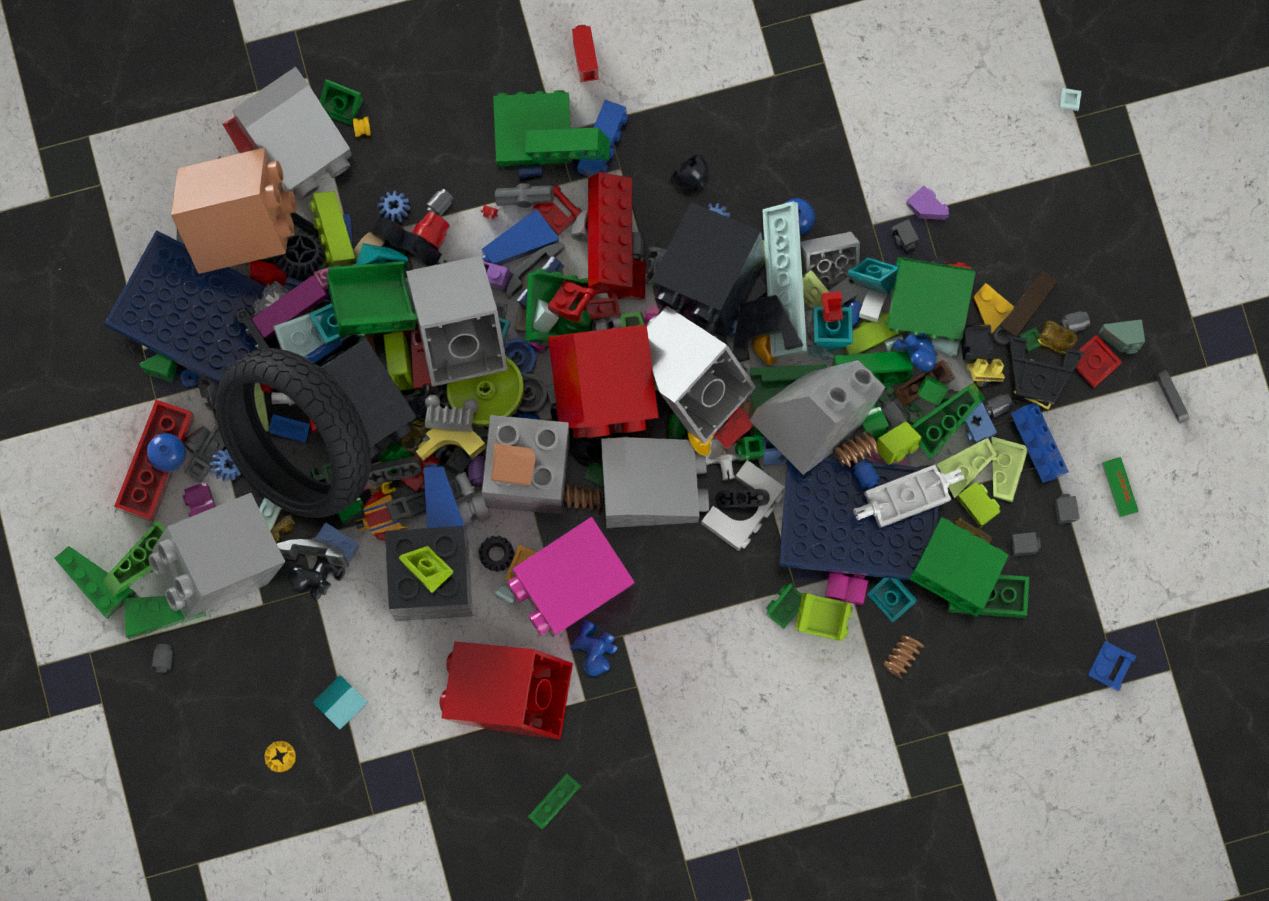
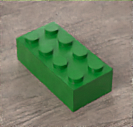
M999 575L989 599L979 615L1025 618L1028 609L1029 577ZM948 601L947 612L970 614Z

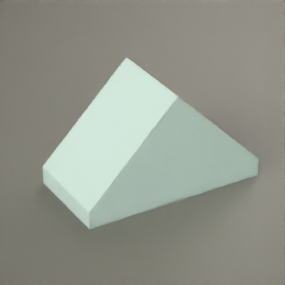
M538 299L533 319V328L540 332L548 333L559 317L548 309V303Z

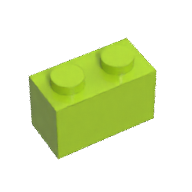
M905 421L878 438L876 443L878 454L888 465L895 461L899 462L909 452L912 454L918 449L921 436Z
M976 481L957 496V500L981 528L1000 513V506L995 499L991 500L985 486L978 484Z

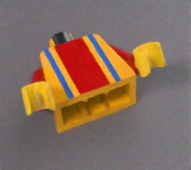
M392 481L383 483L382 488L376 491L366 502L365 508H363L365 518L355 521L358 532L369 528L372 536L385 541V531L409 529V527L401 526L400 520L392 521L385 503L393 500L391 494L388 495V493L396 491V488L389 489V484Z

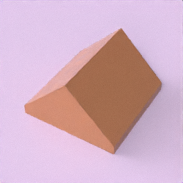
M494 443L491 481L530 486L536 459L533 448Z

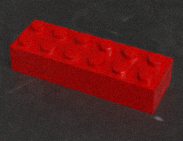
M598 172L588 178V288L624 292L633 287L632 178Z
M157 399L155 400L114 505L117 510L154 523L173 471L161 472L155 469L148 460L147 447L156 435L163 433L173 434L184 442L195 417L191 411Z

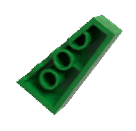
M70 546L54 558L107 619L125 604L124 598H132L137 594L128 587L113 597L103 583V579L108 575V572Z
M166 596L124 598L126 637L129 640L156 630L206 616V611H203L185 619L180 609L174 611L170 607Z

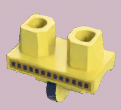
M977 359L975 363H968L966 367L967 370H970L973 381H976L979 387H985L991 381L1003 382L1005 378L1002 373L1004 365L1000 359H994L991 364H988L986 360Z

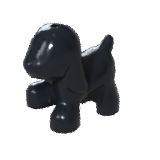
M317 556V561L312 569L300 564L290 568L288 578L292 584V589L295 591H301L308 585L312 586L310 595L318 600L321 595H326L327 590L331 586V583L326 581L328 574H331L335 580L341 581L346 570L345 567L331 565L325 557Z

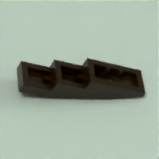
M1042 270L1000 328L1010 335L1017 337L1058 280Z

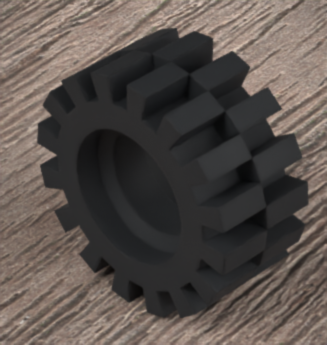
M491 536L489 539L486 538L484 543L482 542L479 548V557L485 568H488L490 571L499 572V570L503 571L510 566L514 557V550L510 541L505 537ZM496 546L501 547L504 551V556L499 561H494L489 557V551Z

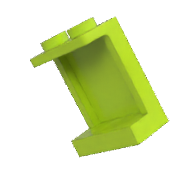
M802 593L794 631L843 641L848 634L847 621L852 615L851 603Z

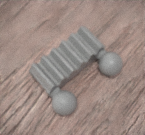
M429 395L425 399V406L427 407L425 428L472 432V421L474 413L479 408L478 402L474 399H468L460 410H457L456 407L449 409L448 406L442 409L440 399L436 395Z

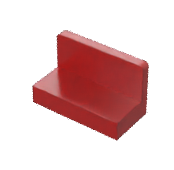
M632 259L633 287L624 292H617L618 300L626 298L645 299V262Z

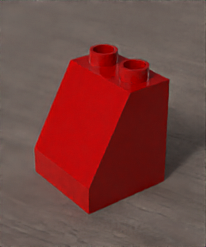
M454 641L453 652L448 655L446 660V669L449 673L447 688L442 692L439 701L442 711L441 718L461 725L560 740L573 663L535 649Z

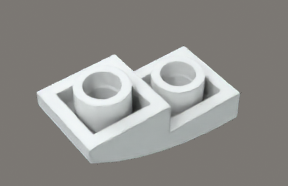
M869 289L859 317L878 322L887 294Z

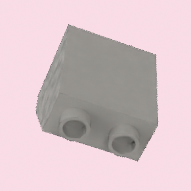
M296 67L232 110L238 127L255 150L265 148L271 162L276 160L280 162L284 174V182L281 183L283 190H291L300 199H304L314 193L319 188L316 180L327 172L334 178L350 167V163L347 161V158L351 156L348 144Z
M481 255L406 271L432 386L508 370L498 311Z
M666 306L658 316L653 317L647 324L652 370L660 394L687 431L705 444L755 390L756 386L725 343Z
M858 360L807 372L759 406L751 417L750 422L804 475L835 452V447L840 448L841 444H846L848 440L853 438L882 394L885 386Z
M629 437L601 439L606 528L698 523L699 512L709 511L708 488H697V474L707 473L706 456L697 453L689 440Z

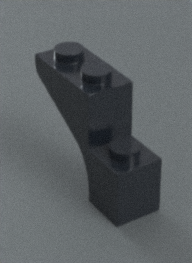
M380 216L371 230L372 234L384 240L385 243L399 249L425 267L436 265L442 256L438 250L418 234L404 230L393 220Z

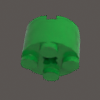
M877 401L860 426H863L865 430L862 433L868 435L869 431L876 443L878 438L890 430Z

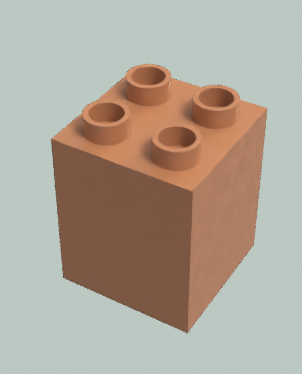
M265 148L178 168L171 216L198 274L286 253L287 237L294 236V224L290 214L297 212V204L291 190L284 191L281 183L284 182V174L278 160L271 162Z

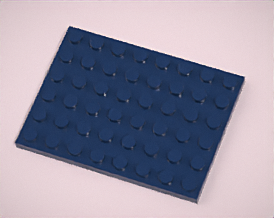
M156 230L105 321L104 326L219 384L227 369L237 359L258 350L255 346L257 342L254 338L249 337L245 330L247 328L246 325L238 321L235 313L245 307L251 316L255 317L268 307L265 304H272L265 299L268 294L275 298L274 292L279 295V298L284 295L229 267L198 274L185 244Z
M827 457L803 475L787 459L779 566L910 580L909 577L916 568L937 525L938 506L880 528L874 515L862 518L859 521L856 519L857 515H854L853 509L869 504L864 494L869 489H864L854 474L855 470L853 467L856 464L852 460L850 461L851 467L849 468L846 464L842 466L837 458ZM870 462L880 477L879 484L876 487L925 469Z

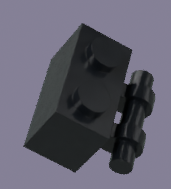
M444 445L436 450L433 456L440 460L444 454L445 457L441 463L457 474H462L471 461V457L465 450L457 445H452L449 450L447 449L449 445Z

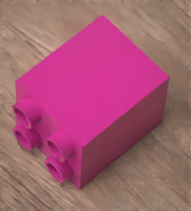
M590 517L512 568L511 574L514 578L508 581L507 586L518 603L527 598L529 599L536 611L529 614L528 618L541 636L549 631L554 637L632 586L635 582L593 518Z

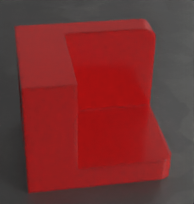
M841 291L822 293L820 302L824 322L842 320Z

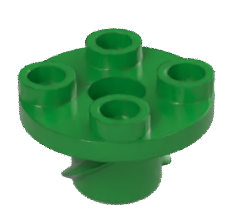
M574 303L570 310H575L578 304ZM583 310L579 322H573L558 315L559 319L556 325L560 335L588 332L591 321L589 313Z

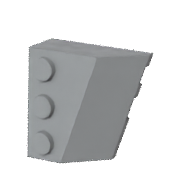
M852 232L800 242L802 276L812 270L826 289L836 284L838 285L845 279L851 280L848 271L859 264L860 242Z

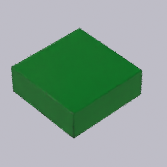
M1036 327L1018 336L1019 338L1028 339L1025 349L1027 353L1044 345V341Z

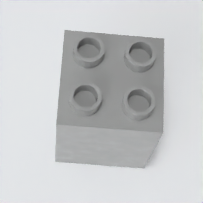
M490 415L482 487L486 507L563 515L570 449L569 423ZM494 443L533 448L536 459L530 486L491 481Z
M252 493L167 526L153 547V554L149 555V563L154 574L158 577L164 575L170 587L166 589V598L170 607L174 611L180 609L185 619L266 586L285 563Z

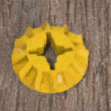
M273 742L267 747L264 754L265 763L275 772H285L295 762V750L287 742ZM276 749L280 753H287L283 756L284 764L279 759H274L277 756Z

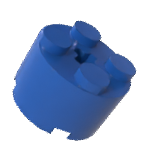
M511 339L505 342V356L514 363L515 357H519V363L515 364L521 375L533 374L536 368L534 348L523 339Z

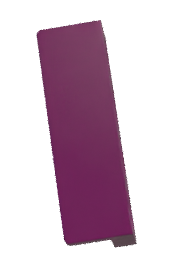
M311 276L253 317L252 321L262 336L270 339L276 335L273 326L304 315L328 298L330 294L327 289L322 288L315 276Z

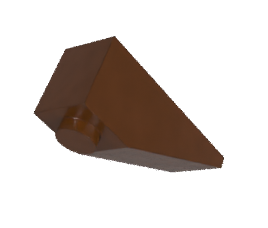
M941 360L929 372H922L894 389L902 405L906 406L921 398L918 396V389L926 375L946 385L955 380L956 377L947 362Z

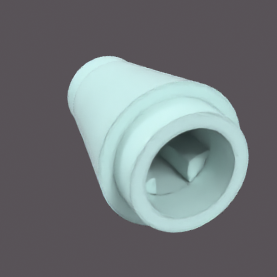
M933 338L932 344L935 350L953 357V355L958 356L961 341Z

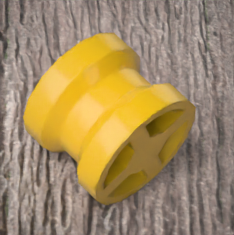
M368 116L360 120L353 118L356 137H360L362 134L371 135Z

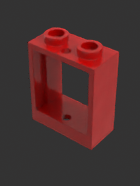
M578 25L572 29V38L580 83L599 80L591 26Z

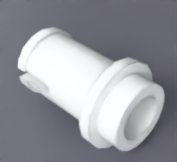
M272 392V404H289V406L296 404L285 394Z
M466 472L455 476L462 490L461 495L467 498L475 494V487L471 485Z

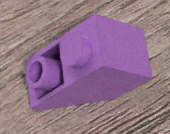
M922 186L907 199L906 205L918 218L945 220L949 216V208L944 202H939L936 199V194L931 188L927 189L925 186Z
M483 262L490 287L506 292L513 276L511 271L506 267Z

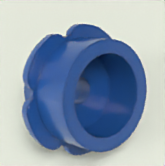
M186 369L181 373L180 379L184 386L193 387L198 383V373L190 369Z

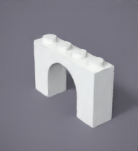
M748 460L736 474L735 479L749 489L767 490L770 495L768 504L759 506L755 515L744 521L733 520L713 506L701 523L738 551L741 547L745 549L750 543V535L753 532L756 534L762 526L761 520L764 517L768 518L774 510L772 505L775 501L777 503L781 501L784 497L783 491L785 488ZM757 496L758 500L763 499V496Z

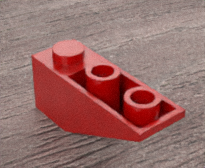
M419 330L411 331L414 389H423V384L426 383L431 384V388H433Z

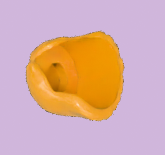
M770 335L754 340L753 350L767 366H772L778 361L779 358L771 357Z

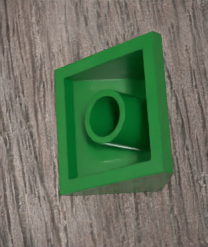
M326 79L320 103L330 118L352 126L353 118H356L363 102L361 93Z
M160 354L139 363L146 375L171 383L178 367V363Z

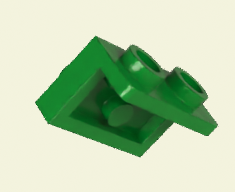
M791 583L788 587L784 585L778 592L779 598L776 601L772 600L765 608L768 610L766 616L782 629H785L798 613L802 593L795 589Z

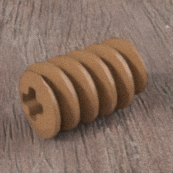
M869 431L868 435L862 433L861 438L856 436L854 441L848 440V446L843 443L841 444V449L839 447L834 448L842 466L846 464L849 468L851 467V460L857 464V457L865 460V453L869 457H871V450L876 454L878 453L877 444Z
M566 483L564 503H567L568 508L574 503L576 509H578L580 503L583 509H586L589 504L590 510H593L595 505H597L598 511H601L604 490L601 492L600 487L597 486L596 490L593 491L592 486H589L586 491L584 485L578 490L576 484L570 489L569 483Z
M904 635L900 637L902 642L896 643L898 649H892L894 655H889V661L884 662L886 669L901 679L903 677L900 675V672L907 673L904 666H912L908 660H916L912 654L920 653L917 646L924 647L916 639Z

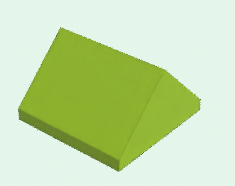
M429 546L400 555L399 557L404 566L431 593L453 573V570Z

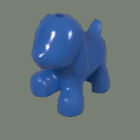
M919 333V335L910 334L904 341L897 339L893 344L897 350L904 349L908 352L912 364L917 369L929 372L934 368L938 353L934 350V345L926 337L925 333Z
M584 619L580 633L570 649L586 651L587 656L583 661L584 671L590 676H597L608 671L610 668L608 660L603 655L604 652L613 654L617 651L618 647L612 644L615 637L605 631L602 632L599 638L591 636L597 631L599 626Z

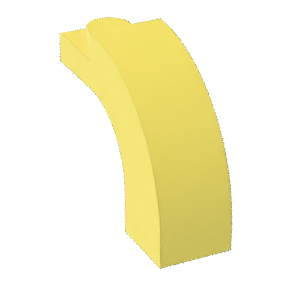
M431 429L426 433L430 440L423 441L418 446L416 453L424 461L440 447L453 444L464 449L471 459H474L487 446L474 431L462 432Z

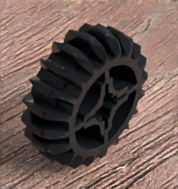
M301 230L298 233L294 232V236L287 237L286 253L274 256L273 260L274 263H277V269H282L283 274L288 272L289 277L296 275L297 279L300 275L304 278L308 274L313 276L314 272L319 271L320 267H322L325 257L324 247L320 245V239L315 240V234L309 236L308 231L305 234Z

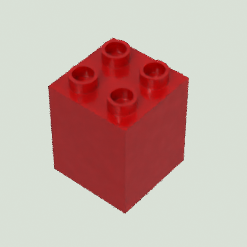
M647 324L548 337L558 422L569 423V428H573L574 438L606 436L617 432L646 430L645 419L658 418Z

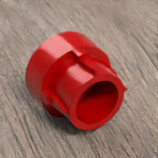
M428 212L423 220L416 224L412 233L418 234L436 250H439L445 241L450 224L440 216Z

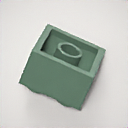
M1142 320L1104 324L1099 331V336L1118 351L1126 352V354L1137 353L1145 343Z

